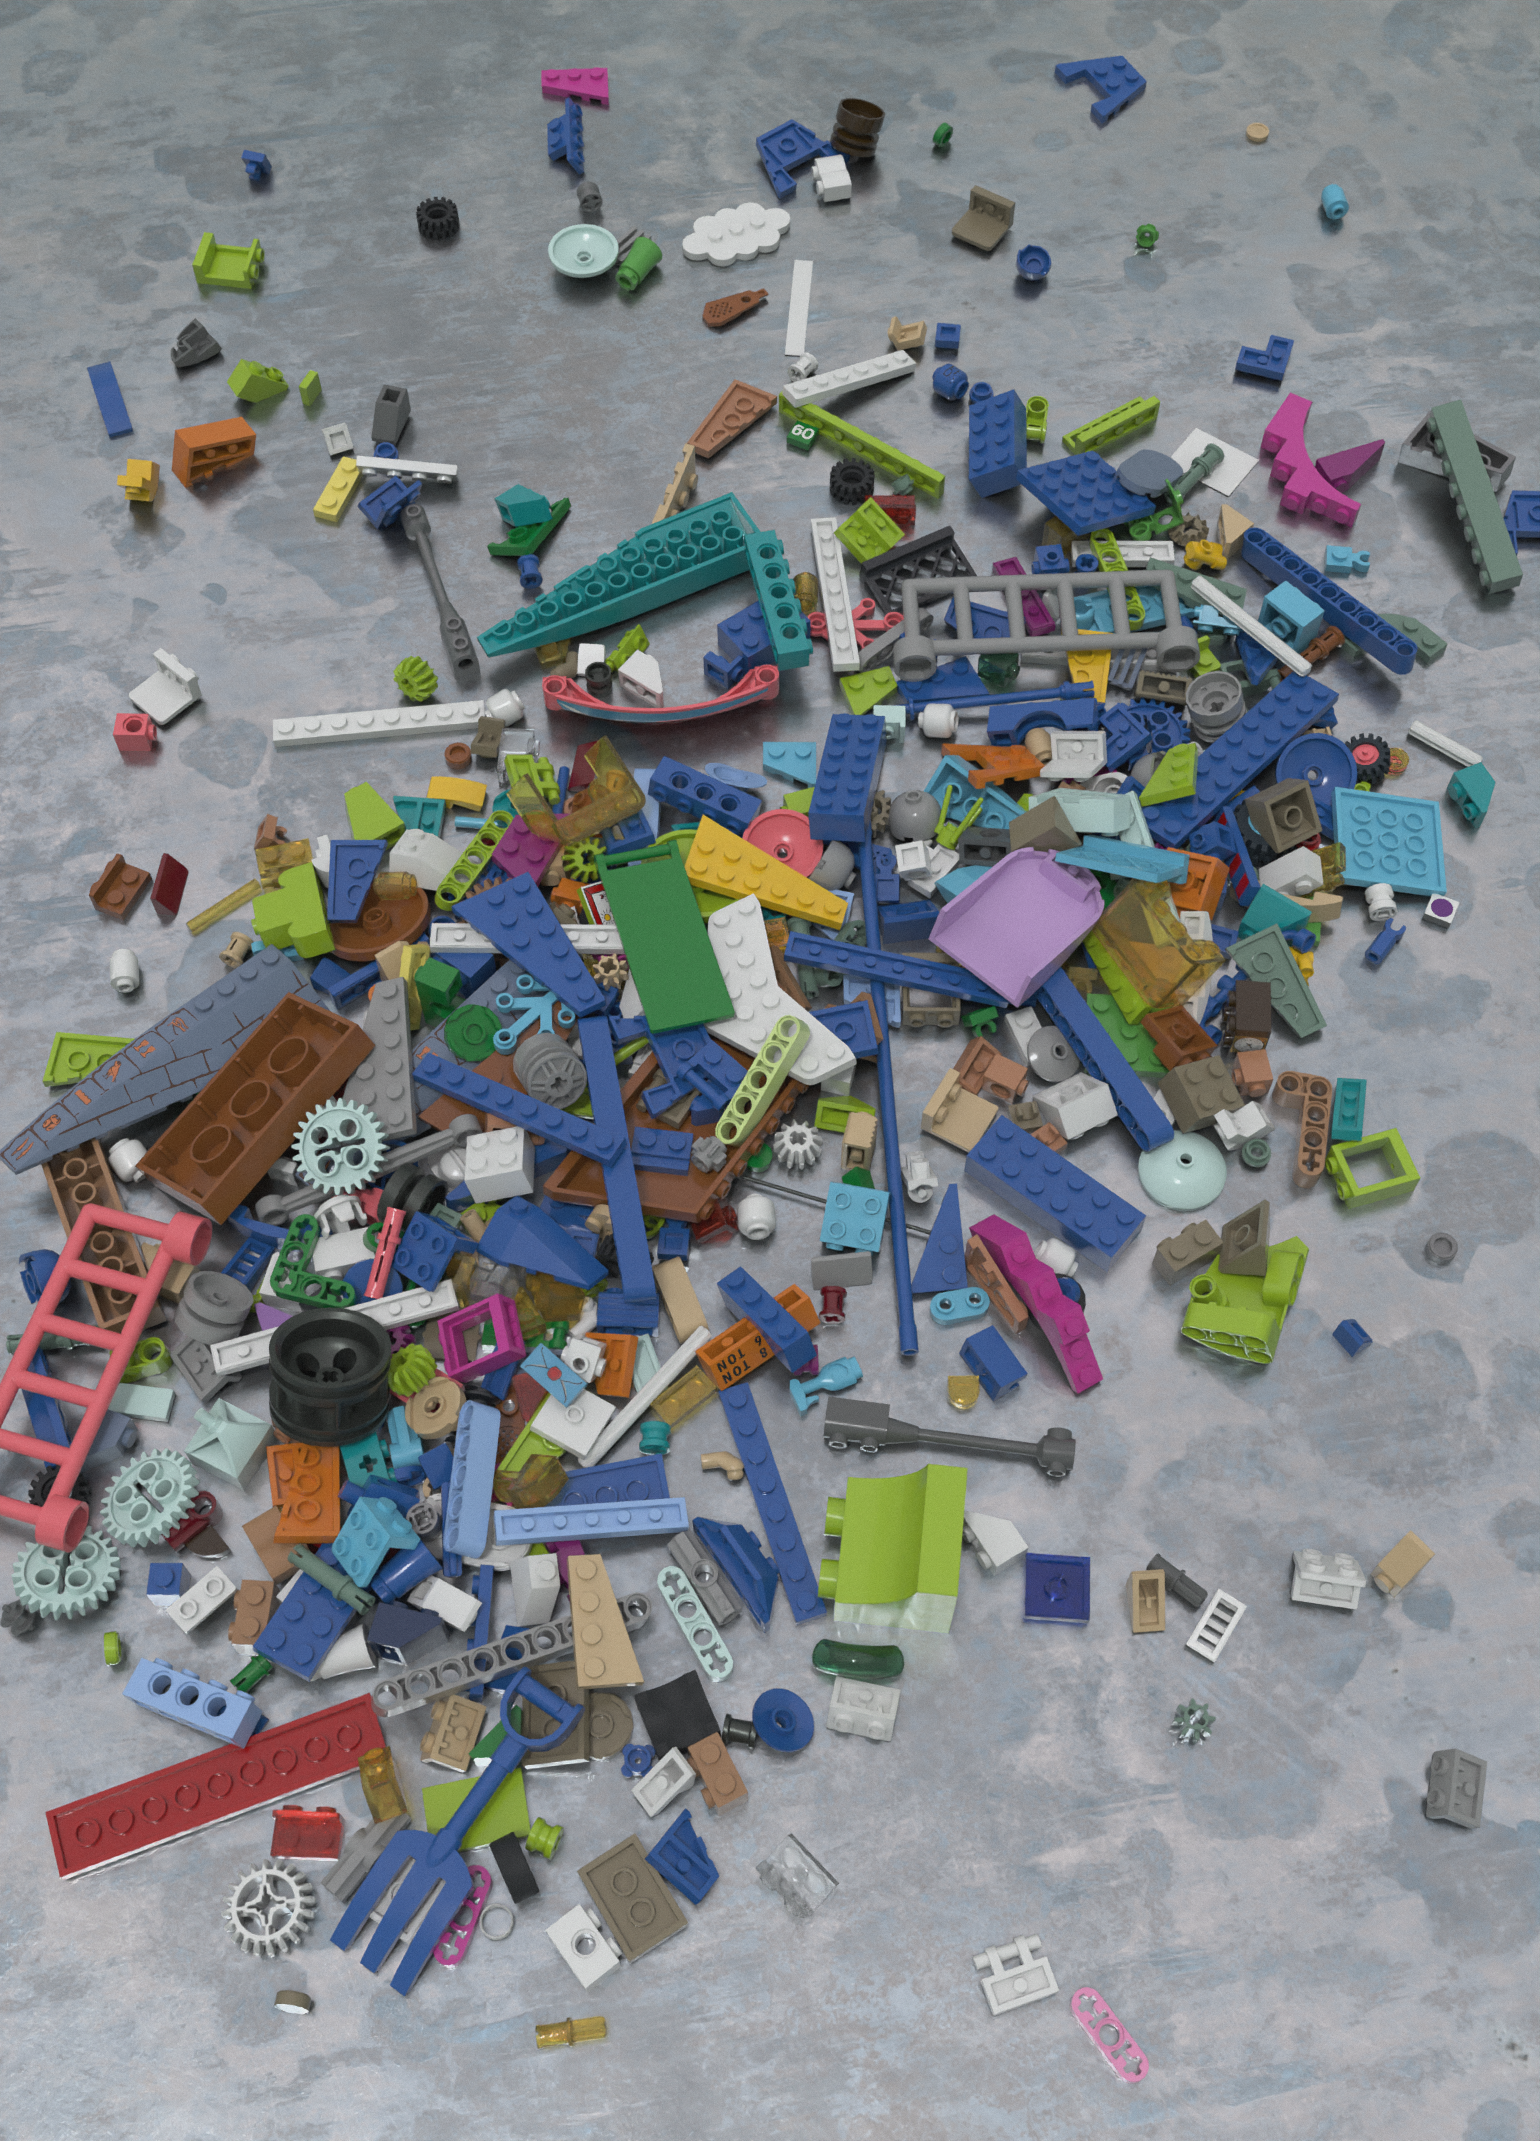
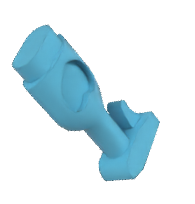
M853 1356L849 1359L843 1357L822 1367L816 1378L801 1384L797 1379L790 1380V1396L800 1417L807 1414V1410L811 1405L819 1402L818 1396L806 1398L805 1395L823 1388L830 1391L841 1390L857 1383V1379L862 1378L863 1373L856 1358Z

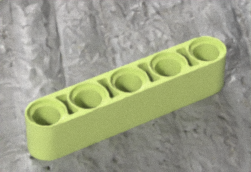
M785 1015L775 1024L717 1123L715 1134L724 1144L741 1147L761 1121L810 1036L809 1026L804 1021L791 1015ZM796 1024V1033L792 1037H789V1028L792 1025ZM781 1049V1059L775 1063L774 1054ZM766 1075L767 1082L764 1087L760 1088L759 1080L762 1076ZM751 1100L752 1108L745 1114L744 1106ZM733 1126H736V1136L733 1139H730V1129Z

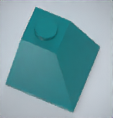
M1263 884L1240 923L1238 938L1244 940L1275 924H1278L1281 931H1300L1307 927L1312 912ZM1286 941L1288 946L1291 947L1293 941Z

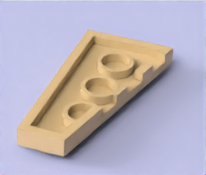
M685 443L682 450L684 460L682 463L677 462L674 469L673 485L668 483L663 500L664 505H659L652 524L680 513L682 507H686L691 489L694 490L698 483V475H696L695 446Z
M601 1554L568 1556L567 1571L577 1690L643 1685L644 1680Z

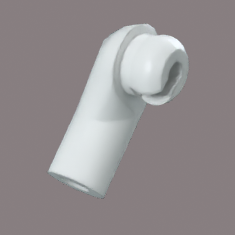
M589 1296L581 1298L578 1302L580 1321L569 1330L572 1338L578 1334L585 1336L586 1332H591L597 1327L598 1305Z

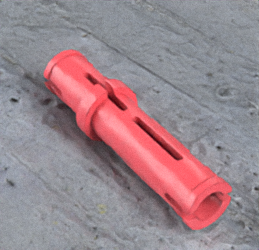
M387 1207L382 1232L377 1235L379 1243L364 1296L375 1299L383 1298L397 1244L400 1245L401 1242L399 1234L406 1211Z

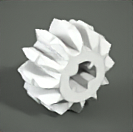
M794 1119L791 1127L783 1123L781 1132H776L774 1136L775 1144H773V1150L778 1154L780 1163L787 1161L789 1169L794 1164H798V1167L802 1170L805 1162L813 1166L815 1158H819L822 1154L820 1147L823 1145V1139L821 1136H818L817 1127L809 1128L807 1120L802 1125H798Z

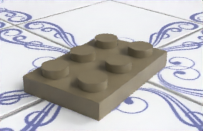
M575 1661L530 1667L532 1678L574 1707L578 1703L583 1705L585 1712L570 1736L560 1746L546 1752H530L527 1750L522 1758V1767L532 1769L589 1762V1689L577 1690ZM523 1697V1737L542 1739L553 1734L562 1725Z
M636 1834L631 1835L577 1870L578 1875L630 1964L689 1925L659 1872L645 1860L648 1854Z

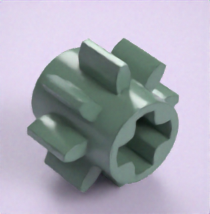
M1194 1698L1190 1700L1187 1709L1179 1704L1176 1711L1182 1717H1177L1172 1722V1725L1179 1726L1182 1731L1179 1738L1182 1739L1185 1736L1192 1737L1194 1744L1198 1742L1201 1733L1209 1738L1212 1731L1207 1725L1213 1724L1216 1720V1717L1209 1716L1207 1712L1209 1704L1197 1705ZM1196 1716L1199 1722L1192 1726L1189 1720Z

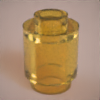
M802 572L793 578L796 590L794 598H799L802 612H809L815 608L818 602V579L809 572Z
M407 871L380 872L378 877L374 879L373 888L375 894L381 900L409 899L410 896H415L417 893V880L414 874H409Z

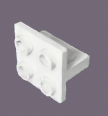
M1309 1548L1303 1549L1302 1552H1293L1295 1571L1291 1590L1292 1600L1357 1609L1360 1588L1366 1586V1578L1358 1560L1344 1553H1336L1335 1556L1322 1555L1320 1551Z

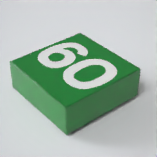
M797 420L786 437V443L809 451L819 435V428Z

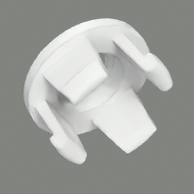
M339 1195L327 1200L319 1207L314 1217L322 1229L321 1234L324 1239L329 1237L330 1229H332L333 1234L350 1231L348 1221L355 1219V1217L360 1225L366 1224L367 1216L361 1210V1201L358 1196Z

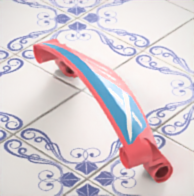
M777 665L755 666V669H750L736 686L715 700L665 708L612 706L591 696L571 678H567V676L552 675L543 677L542 690L545 706L550 710L557 711L563 709L587 716L634 724L670 725L716 715L761 699H773L779 695V671Z

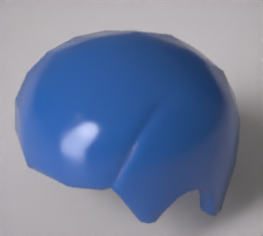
M1028 244L1024 249L1018 251L1016 268L1019 275L1025 280L1037 281L1049 273L1051 258L1048 251L1041 246Z

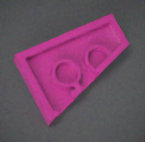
M607 68L541 70L542 93L563 97L577 95L582 96L584 101H590L593 98L601 100V104L609 105Z

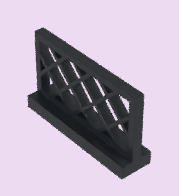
M950 525L862 562L859 577L863 584L867 583L886 614L890 612L903 614V604L892 610L887 602L889 596L902 600V593L891 590L894 582L902 584L906 580V578L896 575L897 571L902 568L913 571L911 579H914L916 572L930 576V578L953 577L955 568L965 571L968 577L977 576L955 541V532ZM951 548L956 556L955 560L940 557L941 552ZM923 559L934 561L933 570L918 566L919 561ZM940 563L952 567L950 576L936 572L937 564ZM884 578L891 580L889 588L886 589L878 586L875 580ZM950 593L924 594L923 597L918 598V607Z

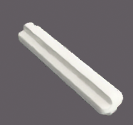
M1415 720L1409 728L1408 733L1467 767L1480 763L1483 760L1481 755L1418 720Z

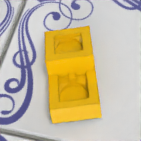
M432 776L426 798L445 799L446 808L449 809L452 808L453 804L480 812L487 785L461 778Z

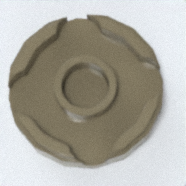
M591 1693L589 1694V1759L598 1761L612 1759L620 1754L624 1746L631 1741L634 1729L632 1714L626 1703L615 1694Z

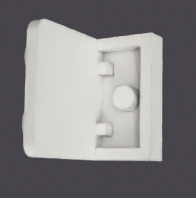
M160 648L153 653L158 671L129 693V698L158 724L164 725L201 697L202 694L197 682L199 680L197 674L189 667L186 669L174 654L171 653L169 655Z
M1053 731L1051 733L1052 760L1040 770V777H1048L1049 781H1060L1064 778H1074V781L1077 782L1090 780V777L1094 776L1107 763L1106 732Z

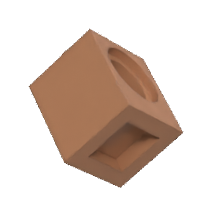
M996 1054L984 1074L982 1090L1013 1104L1017 1095L1022 1097L1029 1085V1081L1026 1080L1028 1068Z

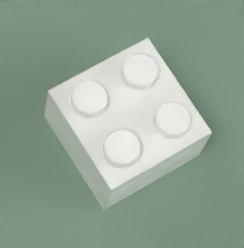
M517 1126L467 1136L464 1181L476 1204L533 1193L535 1147L527 1130Z

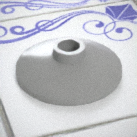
M1045 1026L1037 1030L1028 1042V1061L1034 1072L1042 1079L1050 1082H1061L1073 1076L1077 1071L1080 1059L1057 1026ZM1056 1047L1060 1050L1061 1056L1056 1054Z

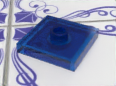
M1026 1553L1024 1619L1089 1623L1090 1557Z

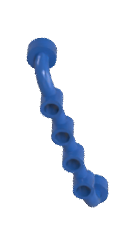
M1306 928L1300 931H1281L1285 940L1293 941L1292 947L1301 953L1308 952L1316 940V935ZM1237 964L1235 969L1239 972L1233 978L1228 975L1222 976L1217 983V989L1220 991L1214 997L1209 995L1203 1018L1199 1024L1217 1045L1222 1039L1223 1032L1214 1025L1206 1027L1205 1023L1211 1016L1215 1017L1221 1011L1222 1004L1227 1000L1228 991H1233L1236 980L1246 981L1248 979Z

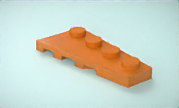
M303 1443L296 1470L289 1486L287 1499L281 1512V1518L275 1531L273 1543H334L340 1532V1498L338 1497L340 1491L339 1446L320 1447Z

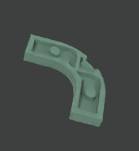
M1377 614L1411 639L1417 645V655L1426 663H1429L1446 650L1448 644L1417 619L1398 614ZM1344 635L1345 643L1341 647L1353 658L1364 651Z

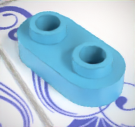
M978 1287L943 1292L932 1298L929 1312L931 1318L941 1325L976 1320L986 1315L990 1299L988 1294ZM977 1298L980 1302L973 1304L969 1299ZM947 1303L950 1305V1308L945 1310L940 1305Z

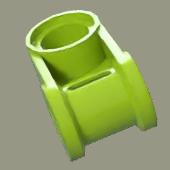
M1033 396L1028 399L1026 405L1027 440L1040 441V444L1045 442L1049 407L1048 401L1044 397Z
M156 1337L138 1341L120 1383H132L141 1378L166 1372L172 1366L173 1359L170 1356V1350L164 1342ZM161 1352L157 1358L150 1360L154 1353Z

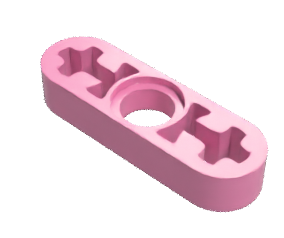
M1089 1987L1077 1990L1070 2001V2010L1074 2018L1122 2081L1129 2084L1141 2081L1147 2075L1149 2069L1146 2055L1096 1990ZM1081 1996L1085 2000L1090 1997L1094 2000L1095 2003L1092 2006V2010L1097 2017L1102 2011L1107 2016L1101 2019L1093 2029L1088 2024L1094 2020L1090 2012L1084 2011L1081 2013L1078 2009L1081 2004L1079 1999ZM1111 2025L1116 2028L1119 2034L1117 2044L1107 2046L1100 2040L1099 2031L1102 2026ZM1124 2042L1130 2047L1123 2051L1130 2060L1137 2058L1140 2062L1137 2066L1139 2072L1137 2076L1134 2072L1127 2074L1123 2068L1127 2063L1121 2054L1118 2055L1116 2060L1111 2055V2053L1119 2050Z

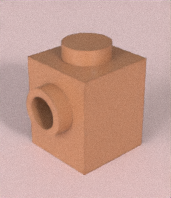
M1266 1049L1237 1052L1231 1077L1234 1085L1238 1086L1240 1096L1250 1095L1251 1097H1259L1269 1092L1273 1082V1075Z

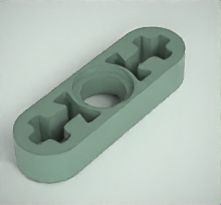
M854 920L845 923L834 940L864 947L867 943L865 922ZM816 968L814 972L817 984L823 988L839 985L843 980V975H846L835 971L828 973L827 970Z

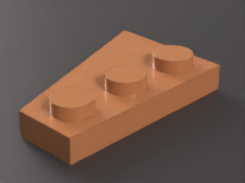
M976 1234L967 1240L965 1250L966 1270L978 1286L988 1294L991 1303L1014 1333L1018 1334L1026 1328L1029 1317L1028 1310L1023 1302L1017 1299L981 1239Z

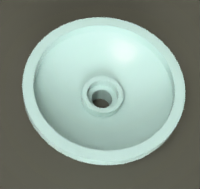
M590 224L573 225L559 231L551 239L548 246L551 264L561 273L575 278H590L606 272L615 264L619 253L617 240L612 233L602 227Z
M1174 1130V1139L1149 1152L1142 1151L1138 1163V1176L1146 1193L1158 1204L1176 1211H1195L1210 1205L1218 1198L1226 1182L1227 1169L1221 1152L1207 1138L1194 1132L1183 1134L1181 1130ZM1181 1159H1187L1190 1163L1184 1164L1181 1162Z

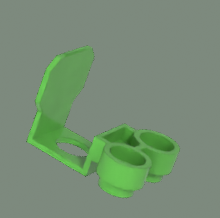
M1165 479V484L1173 506L1154 515L1125 522L1124 525L1130 528V535L1133 541H1149L1152 535L1151 531L1158 535L1184 523L1180 506L1184 504L1183 498L1178 489L1174 491L1168 479ZM1170 515L1173 517L1169 524L1161 525L1158 522L1162 516Z

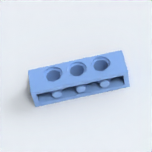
M141 1658L122 1695L135 1705L243 1749L245 1748L263 1712L254 1704L255 1698L240 1690L237 1691L236 1695L227 1692V1686L210 1679L208 1684L199 1681V1675L184 1668L181 1673L172 1670L173 1665L160 1658H155L154 1662ZM171 1684L170 1689L166 1693L162 1694L164 1688L167 1685ZM199 1694L196 1702L189 1705L191 1699ZM226 1705L224 1713L217 1716L219 1709Z

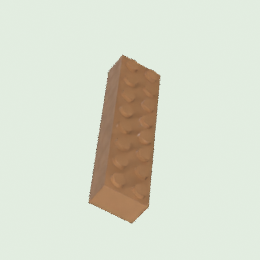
M95 1137L80 1143V1148L70 1152L66 1150L53 1155L52 1160L41 1164L67 1239L81 1209L88 1203L127 1213L101 1140H96ZM95 1223L79 1260L146 1278L148 1270L136 1235ZM83 1281L98 1327L121 1333L138 1295ZM159 1297L155 1301L143 1330L167 1321Z

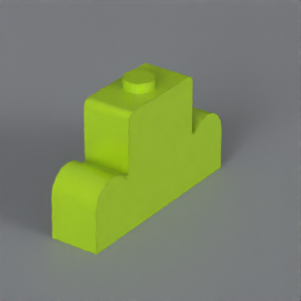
M312 862L284 871L278 878L280 890L255 897L252 900L255 919H252L251 923L255 934L260 935L265 948L272 944L279 950L294 945L298 955L302 958H311L335 950L330 923L327 921V909L321 882Z

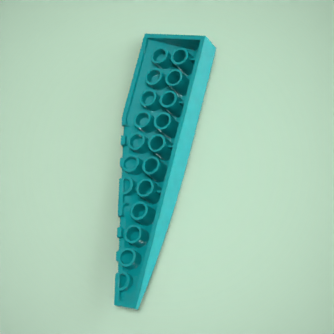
M733 492L641 528L635 532V537L629 541L624 539L617 544V549L609 554L603 553L597 557L596 563L591 566L585 565L553 586L554 590L547 595L541 594L535 598L534 604L526 609L521 607L515 611L514 617L508 621L503 619L479 635L477 640L487 657L490 658L561 641L634 617L750 570L745 555L744 535L761 531Z

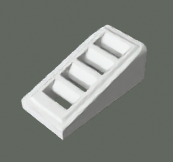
M1217 1589L1186 1645L1212 1662H1215L1247 1606L1224 1591ZM1218 1602L1233 1610V1616L1231 1617L1216 1608ZM1213 1613L1228 1622L1227 1627L1225 1628L1210 1619L1211 1614ZM1207 1624L1222 1633L1220 1639L1203 1629L1204 1626ZM1199 1635L1216 1645L1214 1650L1198 1642L1197 1638Z

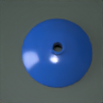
M1311 733L1293 740L1285 747L1276 764L1275 780L1276 784L1287 778L1308 780L1312 796L1332 807L1331 792L1335 787L1355 788L1357 766L1353 754L1342 741L1328 734ZM1309 771L1315 772V780L1308 778Z

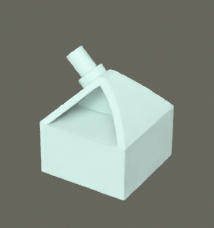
M218 1398L209 1413L203 1408H200L195 1413L194 1419L200 1422L201 1426L184 1452L192 1464L245 1491L267 1456L266 1446H273L277 1438L273 1434L274 1429L271 1424Z

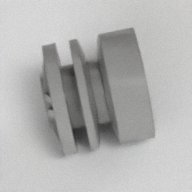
M1207 672L1197 677L1186 691V704L1193 730L1205 742L1214 743L1247 713L1241 684L1235 676L1228 672Z
M552 1033L536 1034L525 1040L515 1053L513 1071L530 1097L555 1108L562 1109L574 1103L582 1095L587 1084V1072L566 1040L559 1035Z

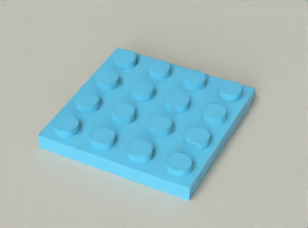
M1341 787L1333 789L1331 798L1337 883L1361 887L1386 883L1392 886L1393 891L1432 896V894L1444 896L1447 893L1439 802Z

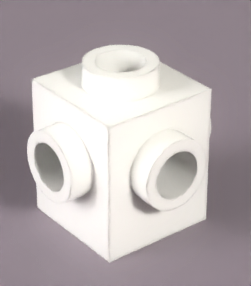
M578 1334L572 1338L569 1347H564L560 1360L582 1380L591 1383L597 1376L601 1377L604 1372L607 1360L603 1358L607 1344Z

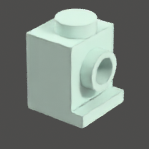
M874 705L873 715L885 716L886 740L899 739V743H904L905 706Z

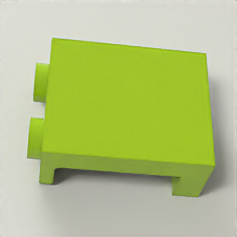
M204 232L192 264L196 281L200 284L252 289L255 279L257 280L259 276V266L264 262L265 252L261 248L259 239H253L251 248L216 244L213 233Z

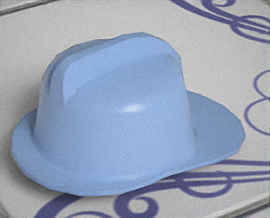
M708 763L704 768L710 777L747 793L749 788H760L767 785L765 777L725 764Z

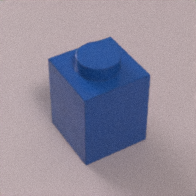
M150 1563L146 1595L155 1606H171L189 1590L191 1574L183 1563Z

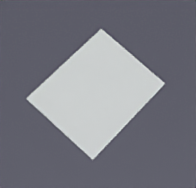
M1195 428L1170 458L1175 460L1182 467L1183 473L1190 469L1193 459L1197 456L1200 457L1208 444H1216L1222 449L1225 458L1221 463L1216 464L1212 468L1209 476L1202 477L1199 481L1230 496L1259 460Z

